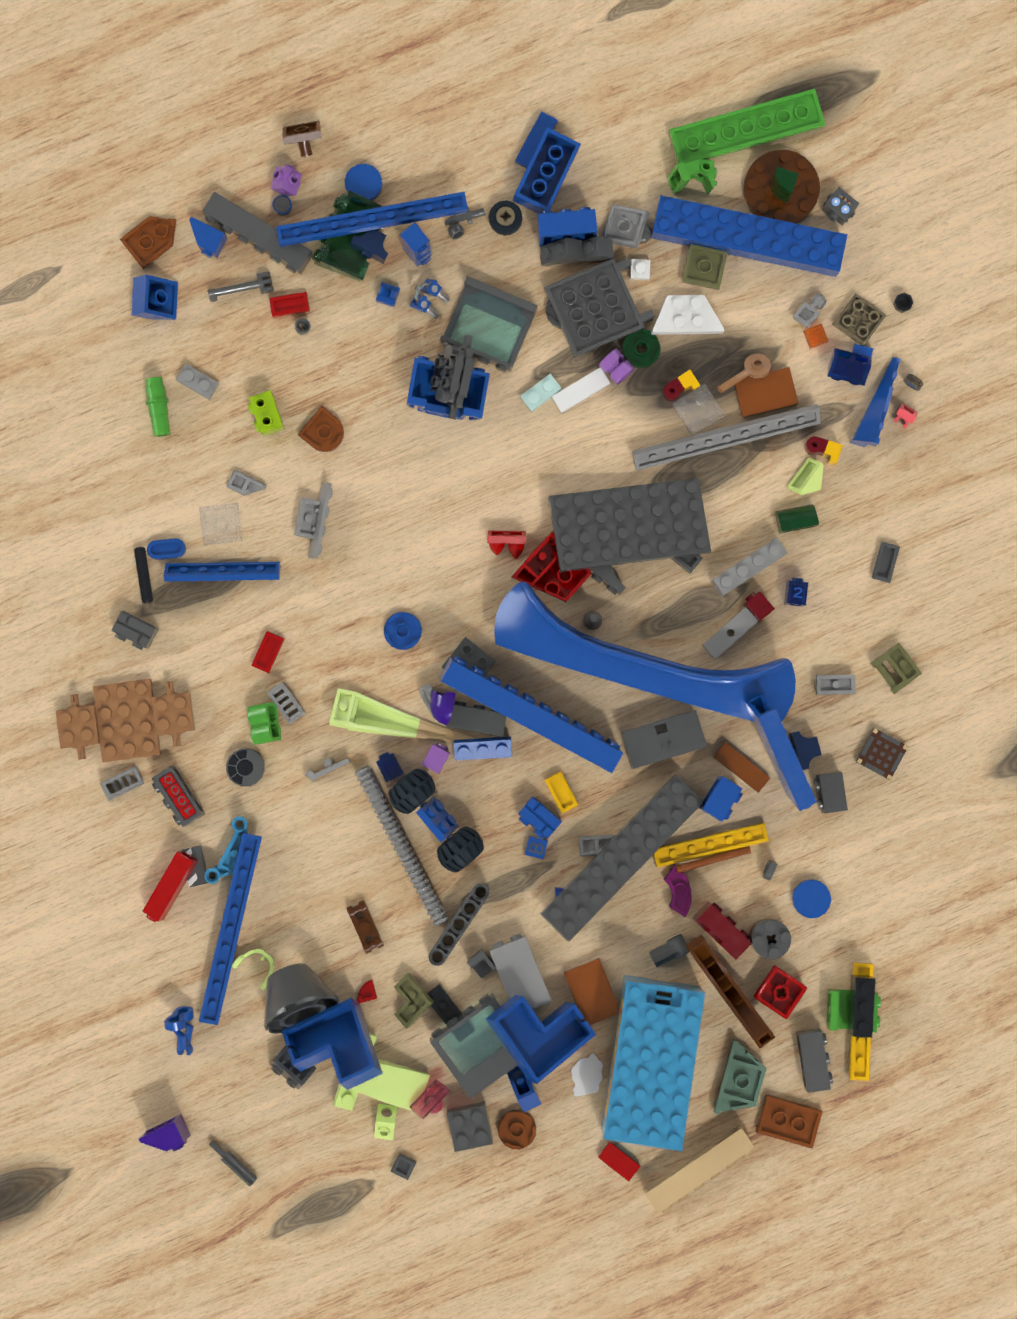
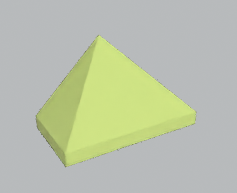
M808 457L786 488L799 495L821 490L823 464Z

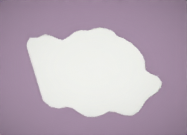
M593 1053L590 1054L589 1058L580 1059L572 1067V1080L575 1083L573 1088L574 1096L596 1093L599 1090V1083L603 1079L601 1073L603 1064Z

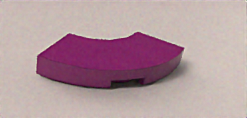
M673 864L663 879L669 885L672 892V900L669 907L683 917H686L691 906V887L684 872L677 873L675 868L677 865Z

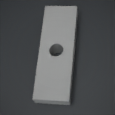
M745 607L702 646L714 659H717L753 627L758 620ZM728 630L733 631L732 637L727 635Z

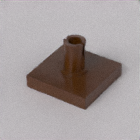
M320 120L283 127L282 138L284 145L299 143L301 157L311 156L313 153L310 140L322 138Z

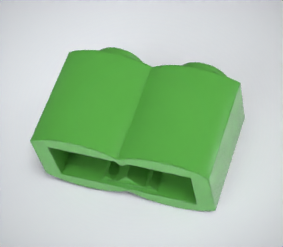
M275 702L248 707L247 718L251 724L250 736L254 745L281 740V728L278 723V710Z

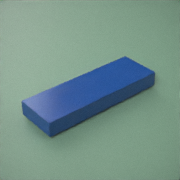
M541 111L515 159L516 164L527 169L546 127L554 130L558 123L557 119Z

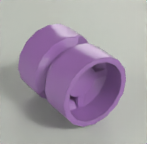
M617 348L609 353L599 364L605 373H610V378L616 385L626 379L635 369L628 360H623L624 356Z

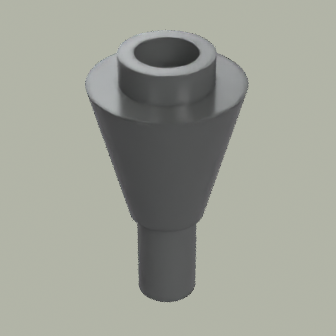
M589 611L585 614L583 623L588 629L595 630L601 626L602 617L596 611Z

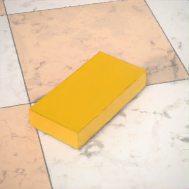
M562 771L544 779L561 814L578 806Z

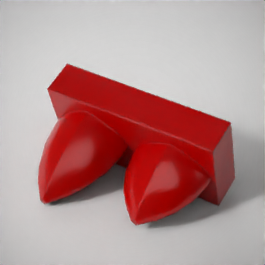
M488 530L487 543H489V547L495 555H499L504 549L505 543H508L511 555L514 559H517L524 549V544H526V531Z

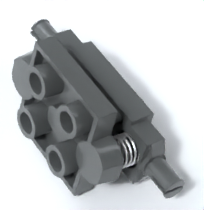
M465 334L463 346L447 345L444 353L437 354L434 362L433 377L430 381V391L436 392L435 399L437 401L446 403L450 407L448 418L456 420L458 408H461L463 405L464 397L467 398L474 359H472L474 349L471 348L473 336Z

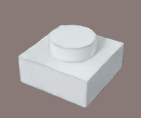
M631 259L630 280L649 281L650 260Z

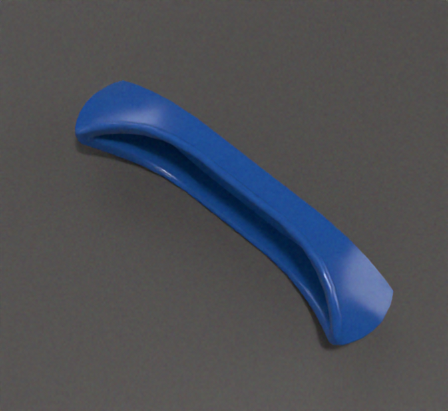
M519 582L506 594L496 614L494 629L496 645L545 662L697 707L753 721L745 703L763 694L775 707L782 722L794 700L796 679L792 662L787 658H779L758 666L736 670H709L686 666L601 641L578 631L556 616L542 602L527 582Z

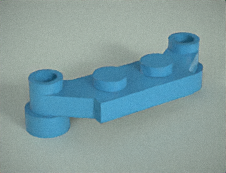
M237 816L232 820V828L235 830V833L218 865L206 870L204 878L208 883H217L221 877L233 874L242 832L248 833L247 820L243 816ZM238 820L243 821V825L238 826L236 822ZM215 872L216 876L210 877L209 873Z

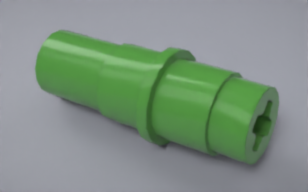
M162 377L145 379L146 405L149 408L153 436L170 435L167 407L169 400L166 398Z

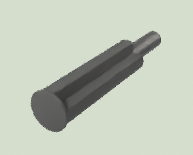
M214 1141L209 1143L222 1157L221 1161L249 1187L254 1184L257 1177L229 1151L226 1153Z

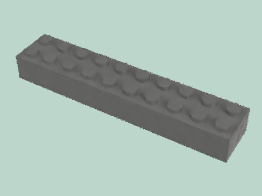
M677 775L672 776L539 914L569 942L704 801Z

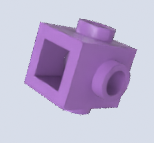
M291 165L276 167L270 189L285 196H296L302 174Z

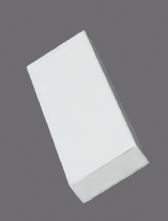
M600 367L552 396V399L562 414L609 386L610 382Z

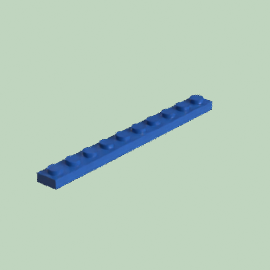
M464 191L276 226L279 245L284 247L467 213L468 207Z
M242 832L200 1011L199 1022L213 1025H218L262 839V836Z

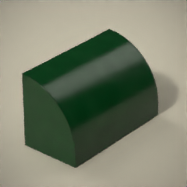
M776 167L770 183L775 197L787 203L794 190L799 173Z
M813 504L775 511L779 534L817 527L819 525L817 512Z

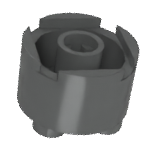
M766 918L757 921L750 930V942L752 943V948L760 956L767 959H778L788 951L791 944V935L783 923L776 919ZM768 935H773L774 940L772 942H768V939L766 938Z

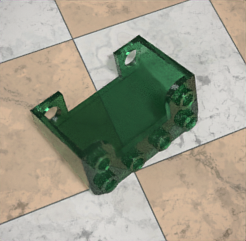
M349 190L341 194L340 197H336L333 203L335 208L333 215L330 214L329 216L383 206ZM367 231L319 240L321 242L320 248L315 250L312 257L315 260L314 264L359 282L363 281L369 262H367V258L360 254L361 252L350 247V243L354 235L362 236Z

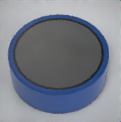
M285 195L277 196L273 200L274 211L279 215L289 214L292 210V202L289 197Z

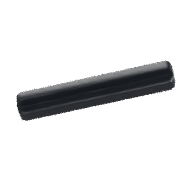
M138 547L134 549L141 600L142 603L153 602L146 549L145 547Z

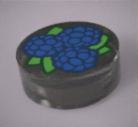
M907 374L903 380L907 386L916 391H919L923 386V382L912 374Z

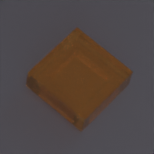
M822 324L803 331L810 349L828 343V338Z

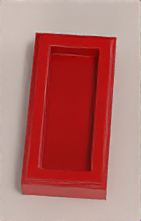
M307 292L269 298L273 318L310 312Z
M267 631L251 666L270 673L285 639Z
M610 1141L598 1155L600 1160L628 1182L641 1167L640 1164Z

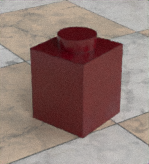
M752 592L745 598L747 602L743 605L755 616L758 622L775 609L761 592L757 594Z

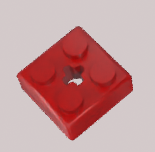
M774 965L754 994V998L784 1019H788L806 992L807 987ZM783 987V992L785 994L783 996L779 995L777 997L778 993L776 992V990L781 989Z

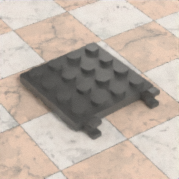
M613 258L544 287L574 358L624 338L640 329H644L643 323L650 322L655 317L652 310L639 315L621 275L622 271L631 268L632 264L629 258L618 263Z

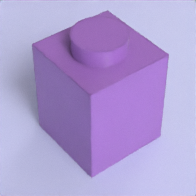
M440 743L437 746L433 744L422 765L439 774L450 755L447 752L448 748Z

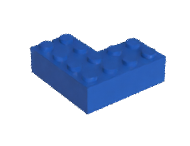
M514 995L486 1018L528 1081L535 1084L542 1081L596 1035L588 1022L582 1020L584 1016L575 1003L565 1002L541 1022L523 996Z
M352 998L281 1030L286 1046L290 1048L288 1052L292 1065L300 1071L331 1058L339 1084L347 1090L383 1074L361 1008Z

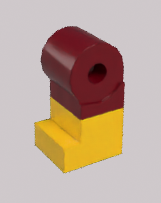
M688 370L664 387L663 396L667 401L673 402L678 399L681 393L689 388L692 392L700 388V384L691 370Z
M813 436L807 440L804 448L809 455H820L829 458L828 464L835 466L843 445Z

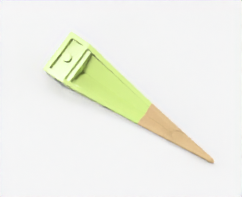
M339 688L337 689L329 721L331 726L346 728L348 731L449 742L461 739H477L406 714L358 692Z

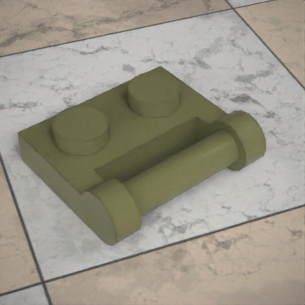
M900 643L895 644L870 663L873 668H877L889 684L893 694L922 674ZM883 661H888L902 680L897 684L882 664Z

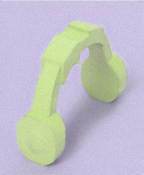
M257 948L237 957L232 968L236 969L251 954H262L263 956L260 960L264 961L267 958L270 963L269 974L260 987L264 991L267 987V979L274 971V960L265 950Z

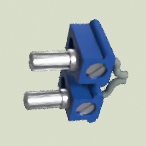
M426 279L421 286L417 285L415 287L416 294L410 303V307L420 312H427L437 319L439 313L430 306L432 303L427 300L426 296L419 295L418 289L429 296H437L445 303H448L450 298L441 291L442 287L437 284V280Z

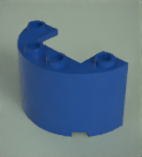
M425 356L414 358L407 406L414 408L415 405L418 407L417 411L448 418L450 407L446 403L437 401L435 399L436 392L430 391V381L435 369L434 361H429V358ZM474 368L472 370L467 398L464 397L462 407L458 408L456 419L462 420L466 416H469V420L482 419L490 373H486L485 369Z

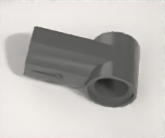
M682 934L672 937L666 941L667 943L649 952L656 967L689 953L686 948L687 943Z

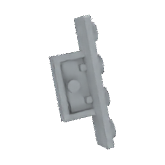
M332 483L321 484L318 501L304 497L300 498L294 535L311 539L308 558H318L322 551L321 539L326 530L324 523L325 518L329 514L328 502L333 493Z

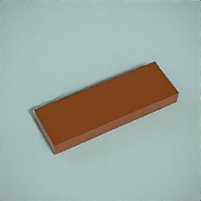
M726 742L723 743L713 756V758L757 793L761 791L770 779L768 775Z

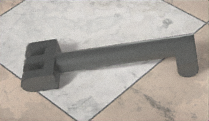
M270 272L258 273L257 281L208 289L210 302L217 301V296L260 288L261 294L273 292V286L265 287L272 284V279L264 280V278L271 276Z

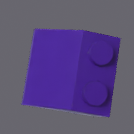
M180 1114L147 1130L139 1138V1141L166 1152L171 1149L174 1152L184 1147L191 1134Z

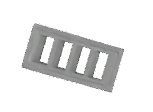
M284 682L279 683L267 692L289 724L306 714ZM283 689L284 693L276 698L275 694ZM284 697H289V699L283 702L282 704L279 703V701L282 700ZM293 702L294 705L285 711L284 707ZM297 708L298 712L289 717L288 714Z
M136 766L100 783L108 801L144 784ZM131 773L133 774L136 780V783L134 784L129 776V774ZM123 777L126 778L129 784L128 787L125 786L122 780ZM115 781H119L122 787L121 790H118ZM109 784L112 785L115 793H111L108 787Z

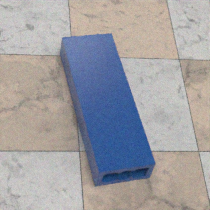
M763 694L747 701L745 704L786 795L799 811L810 808L817 801L775 707Z

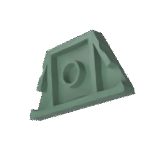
M734 1039L713 1110L716 1114L723 1111L756 1106L767 1069Z

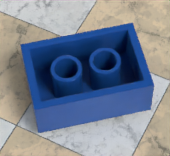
M582 207L578 211L563 209L556 213H553V211H543L541 214H538L539 247L564 238L584 241L596 237L597 221L595 209Z

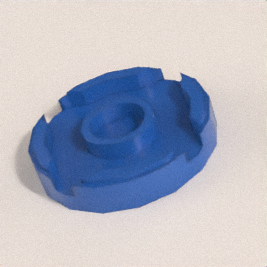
M358 164L352 167L346 174V191L355 201L370 202L381 193L382 177L379 171L372 165Z
M398 612L387 619L384 626V636L392 647L398 650H407L413 648L419 642L422 636V627L414 615Z
M804 880L794 889L792 902L794 908L802 916L818 918L829 909L831 895L826 885L820 881Z

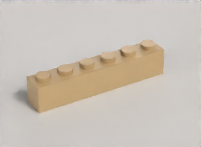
M739 1124L645 1188L644 1193L657 1213L661 1211L665 1213L672 1208L673 1203L686 1199L689 1192L702 1188L705 1181L718 1177L721 1174V1170L733 1167L737 1163V1159L749 1156L755 1147Z

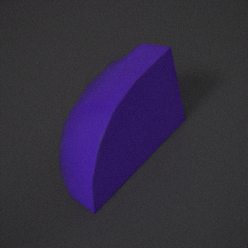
M432 692L430 709L433 717L439 723L448 724L453 712L456 693Z

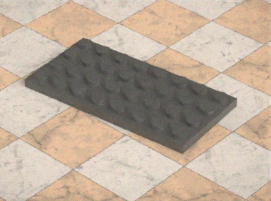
M699 478L551 495L548 497L560 572L711 553Z

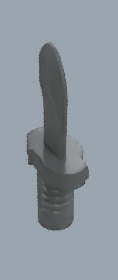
M468 207L467 213L449 217L445 221V225L468 220L469 225L473 224L472 219L485 216L484 209L469 211Z

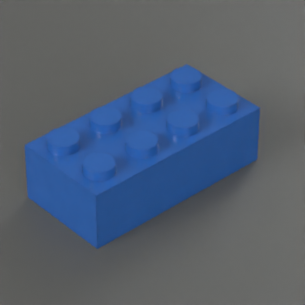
M546 127L512 201L538 214H541L543 211H550L581 144Z

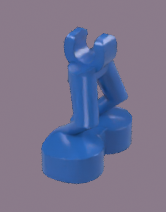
M189 1006L176 1008L172 1015L164 1020L165 1029L173 1031L177 1036L178 1055H182L184 1050H186L189 1056L193 1052L191 1037L194 1026L187 1022L194 1018L193 1008ZM184 1027L186 1028L185 1034L181 1031Z

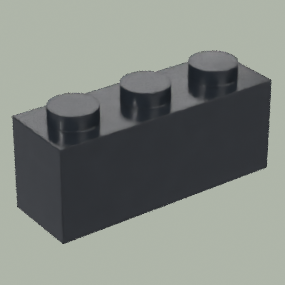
M851 975L848 1033L853 1037L872 1038L876 981L872 976Z

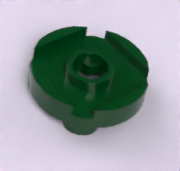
M640 329L633 334L627 335L622 350L624 359L628 360L634 367L648 368L657 361L661 347L656 335H651L649 330ZM644 344V348L647 351L639 353L636 347Z

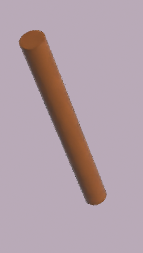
M749 846L680 864L675 866L676 872L681 873L751 853V849Z

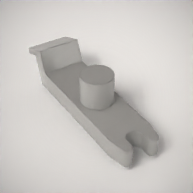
M332 758L323 761L326 769L317 773L309 770L304 776H307L314 782L317 778L351 761L347 758L334 764Z

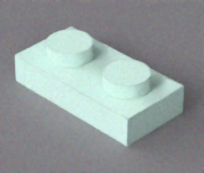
M550 373L522 394L520 398L532 413L552 398L553 395L560 392L562 388Z

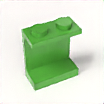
M828 989L827 1028L829 1030L848 1029L851 990ZM875 992L874 1033H877V1027H880V1016H877L878 1008L881 1007V997L878 996L877 992Z

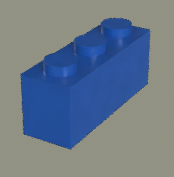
M414 223L403 231L400 237L403 250L418 267L427 264L431 260L432 252L430 240L418 225Z

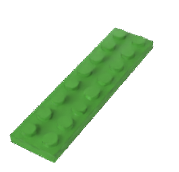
M811 89L669 129V134L678 163L684 162L686 164L699 159H712L822 128L825 126V121L816 90Z

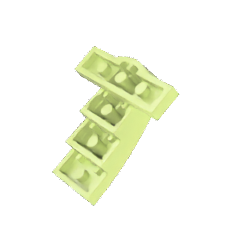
M369 1033L374 1046L377 1036ZM378 1059L383 1074L349 1090L339 1084L333 1101L335 1107L352 1111L358 1092L379 1101L418 1112L430 1075L410 1069L407 1066Z

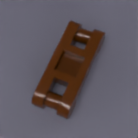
M365 900L359 902V905L354 907H347V912L365 953L372 952L371 950L376 947H383V941ZM363 912L364 917L358 919L356 914ZM373 935L374 940L368 942L366 937Z

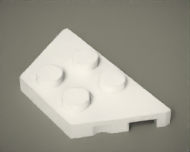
M667 295L651 335L722 334L724 328L705 295Z

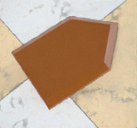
M149 216L120 239L142 269L173 247L176 219Z

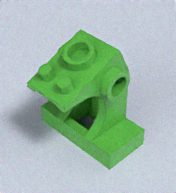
M699 159L686 164L684 162L677 163L667 177L673 195L681 193L690 179L702 182L708 195L714 189V186H717V181H714L717 169L714 168V161Z

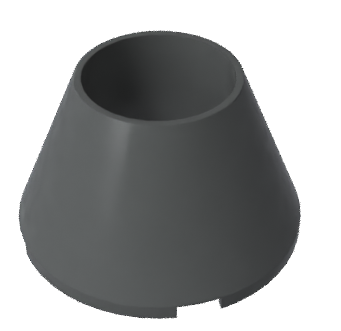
M298 963L281 968L267 979L264 1017L265 1030H269L273 1034L282 1033L281 1030L339 1004V998L307 964Z

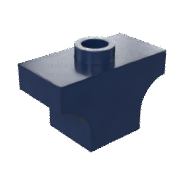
M376 229L367 231L362 236L354 235L351 240L350 247L361 252L360 254L367 259L373 258L384 264L388 255L383 247L386 235Z
M800 731L789 733L793 749L802 769H809L810 761L814 757L822 755L817 737L805 738L801 735Z

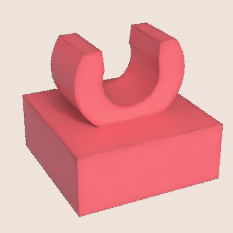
M901 403L897 409L894 422L897 423L898 419L903 418L905 420L903 428H906L909 422L911 424L914 422L918 412Z

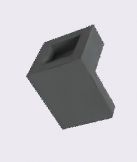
M483 949L467 960L468 965L481 978L496 969L494 962Z

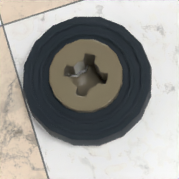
M500 201L491 208L489 224L496 233L504 236L511 235L521 227L523 220L522 212L514 202Z

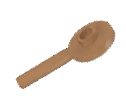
M763 354L748 356L744 362V370L717 387L718 391L723 393L748 376L753 378L765 377L771 369L770 360Z

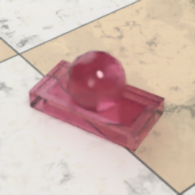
M436 1079L410 1105V1109L422 1119L429 1113L437 1114L443 1108L442 1099L450 1092L449 1088Z

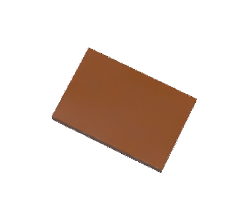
M790 367L770 371L762 378L749 376L734 385L742 418L799 404Z
M599 958L564 972L577 1008L584 1016L582 1020H586L589 1025H592L619 1013L618 1003Z
M766 1094L756 1133L813 1149L823 1111Z

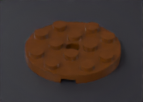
M789 150L770 151L760 156L750 166L744 180V198L754 215L796 223L805 219L815 207L820 193L819 177L814 166L804 156ZM776 167L799 173L794 190L787 203L775 197L771 190V178Z

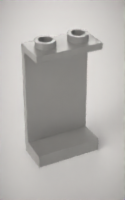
M521 934L510 937L511 941L503 943V941L492 945L493 948L490 949V954L509 999L514 995L523 996L532 1010L552 1002L526 935L521 936Z

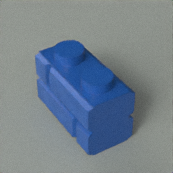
M533 796L518 813L520 815L519 820L526 826L530 824L534 827L535 830L533 832L541 839L543 837L548 839L562 823L556 815Z

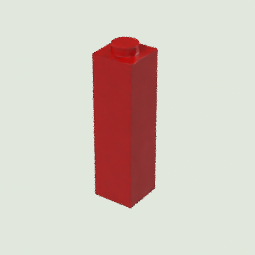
M184 851L176 852L142 911L147 914L146 917L149 920L159 922L165 919L199 860Z

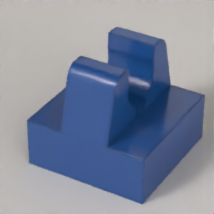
M382 282L376 302L395 307L400 288Z

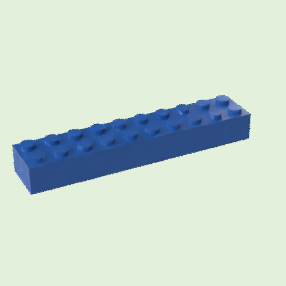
M660 195L651 238L690 246V244L727 251L728 255L837 277L841 269L848 234Z
M450 656L439 676L440 681L610 773H613L623 755L620 749L621 746L616 741L610 738L607 740L603 739L604 737L601 736V733L594 729L586 730L587 728L577 720H574V722L570 721L568 716L560 711H557V713L553 712L551 706L544 702L536 703L534 697L525 692L521 695L516 687L508 683L506 686L501 684L500 679L492 674L489 677L484 675L481 668L475 665L471 668L464 659L458 656L455 658Z

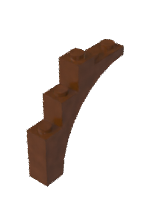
M700 935L692 939L686 945V948L756 1045L761 1049L776 1037L733 980L704 937Z

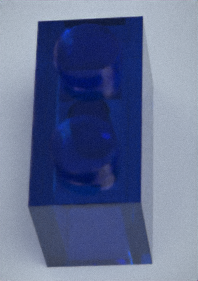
M834 348L827 376L836 381L843 380L853 385L865 386L871 369L872 357Z

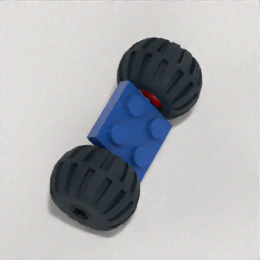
M416 768L409 774H406L389 790V800L392 806L403 814H410L420 806V809L416 812L417 815L440 842L447 839L437 849V856L441 865L451 872H459L481 854L484 849L483 840L478 832L466 826L460 828L452 835V832L459 826L456 823V819L444 809L442 802L435 797L426 803V800L435 793V784L432 777L426 771Z

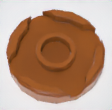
M512 1110L502 1116L498 1124V1135L505 1146L520 1150L533 1142L536 1136V1124L529 1113L523 1110Z

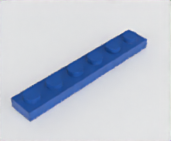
M280 562L166 563L163 577L164 582L279 580L281 565Z

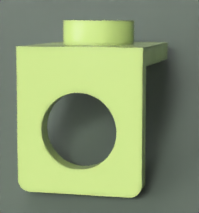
M378 1104L374 1138L393 1140L397 1106ZM383 1110H390L392 1115L384 1117L381 1112Z

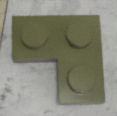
M407 973L394 986L406 1001L394 1015L406 1029L410 1028L434 1003L432 998L410 973Z

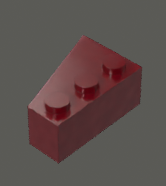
M707 902L692 918L737 960L752 944L748 940L750 936L743 929L739 931L735 927L737 923L729 915L727 917L720 913L722 909L715 902L713 904Z

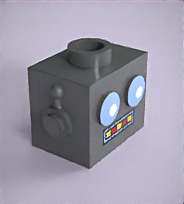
M838 187L834 193L829 194L822 210L831 221L838 222L843 226L845 222H848L849 218L856 214L855 210L860 203Z

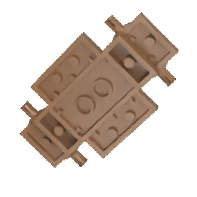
M152 679L93 686L95 705L81 706L79 705L78 694L70 695L72 706L67 709L56 710L60 749L75 748L77 749L78 760L86 759L85 747L100 744L102 762L161 755L160 735H171L173 747L182 746L180 734L195 730L191 693L174 692L173 681L165 682L167 693L154 697Z

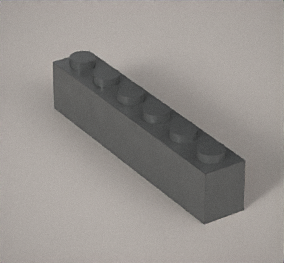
M216 192L212 194L202 210L208 222L213 225L215 223L221 225L223 231L230 235L234 233L238 236L237 239L244 244L249 242L254 245L253 248L261 254L267 253L272 261L277 264L280 262L285 264V268L294 274L296 272L302 274L313 257L312 251L301 244L280 247L277 229Z

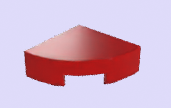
M373 979L367 981L361 987L358 994V1004L377 999Z

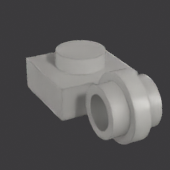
M816 294L811 300V306L804 302L793 315V319L809 329L820 316V312L816 309L821 310L827 302L825 296Z

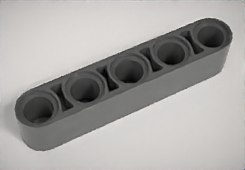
M477 883L472 888L431 949L429 961L432 965L440 966L446 961L488 898L489 887L485 883ZM484 887L486 895L483 897L477 896L475 893L476 888ZM473 903L476 909L474 912L468 913L465 911V905ZM456 919L464 921L465 926L462 929H457L454 926ZM444 936H452L454 942L451 945H446L443 942ZM439 951L442 953L443 959L435 961L432 954Z

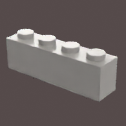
M775 538L710 582L720 597H722L785 556L787 551L779 539Z

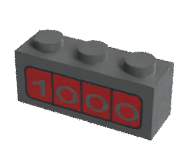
M170 766L151 778L154 782L152 783L153 788L157 793L162 794L164 805L167 809L171 808L175 814L173 818L178 825L186 827L205 814L175 766Z

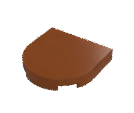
M321 406L299 432L298 436L315 450L329 452L341 444L344 437V429L339 419Z

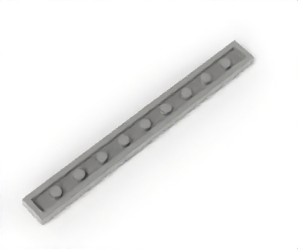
M814 404L634 450L632 453L636 471L821 424L819 406Z

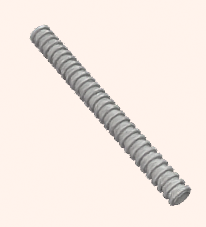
M370 766L356 771L355 776H358L357 780L361 782L360 786L364 787L363 792L367 793L366 797H369L370 800L368 801L372 803L371 807L375 809L374 813L378 814L377 818H380V824H383L382 828L386 830L385 834L389 835L388 840L392 841L391 845H394V851H397L396 855L400 857L399 861L403 862L402 866H405V872H408L407 876L411 878L410 882L414 883L413 888L417 889L416 893H419V899H422L421 903L425 905L424 909L428 910L427 914L431 916L430 920H433V926L447 921L449 917L445 916L446 912L442 910L443 906L439 904L440 900H437V894L434 895L433 892L435 890L431 889L432 885L428 883L429 879H426V873L422 872L424 869L420 868L419 865L421 864L417 862L418 858L414 856L415 852H412V846L409 847V841H406L407 837L403 835L404 831L400 829L401 825L397 824L398 820H395V814H392L393 810L389 808L390 804L386 803L387 798L384 799V793H381L382 789L378 787L379 783L375 781L376 777H373V772L369 770Z

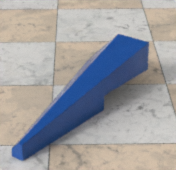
M892 358L850 443L864 448L867 445L876 447L879 444V435L884 426L883 422L894 388L892 385L897 377L900 358Z

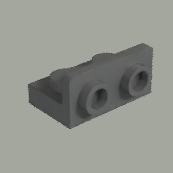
M285 1045L270 1063L271 1069L275 1074L282 1075L287 1079L286 1083L290 1087L300 1089L317 1068L312 1066L303 1071L298 1070L292 1065L288 1052L290 1048Z

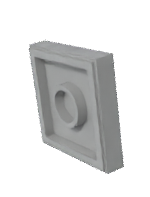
M612 204L602 237L612 239L615 245L638 249L649 215L648 211Z

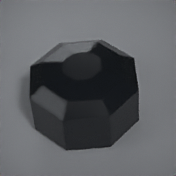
M902 293L896 296L893 305L896 311L904 313L911 309L913 300L911 295Z

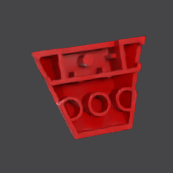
M552 531L519 566L511 578L520 582H527L531 587L567 602L592 573L589 569L560 572L554 532Z

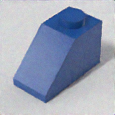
M190 217L189 221L201 253L209 258L212 256L218 258L228 239L226 234Z
M518 1065L507 1072L517 1101L524 1112L541 1105L534 1084L528 1081Z

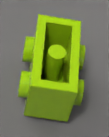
M271 390L249 397L250 403L247 405L251 415H255L256 421L254 426L257 433L261 432L264 437L285 429Z

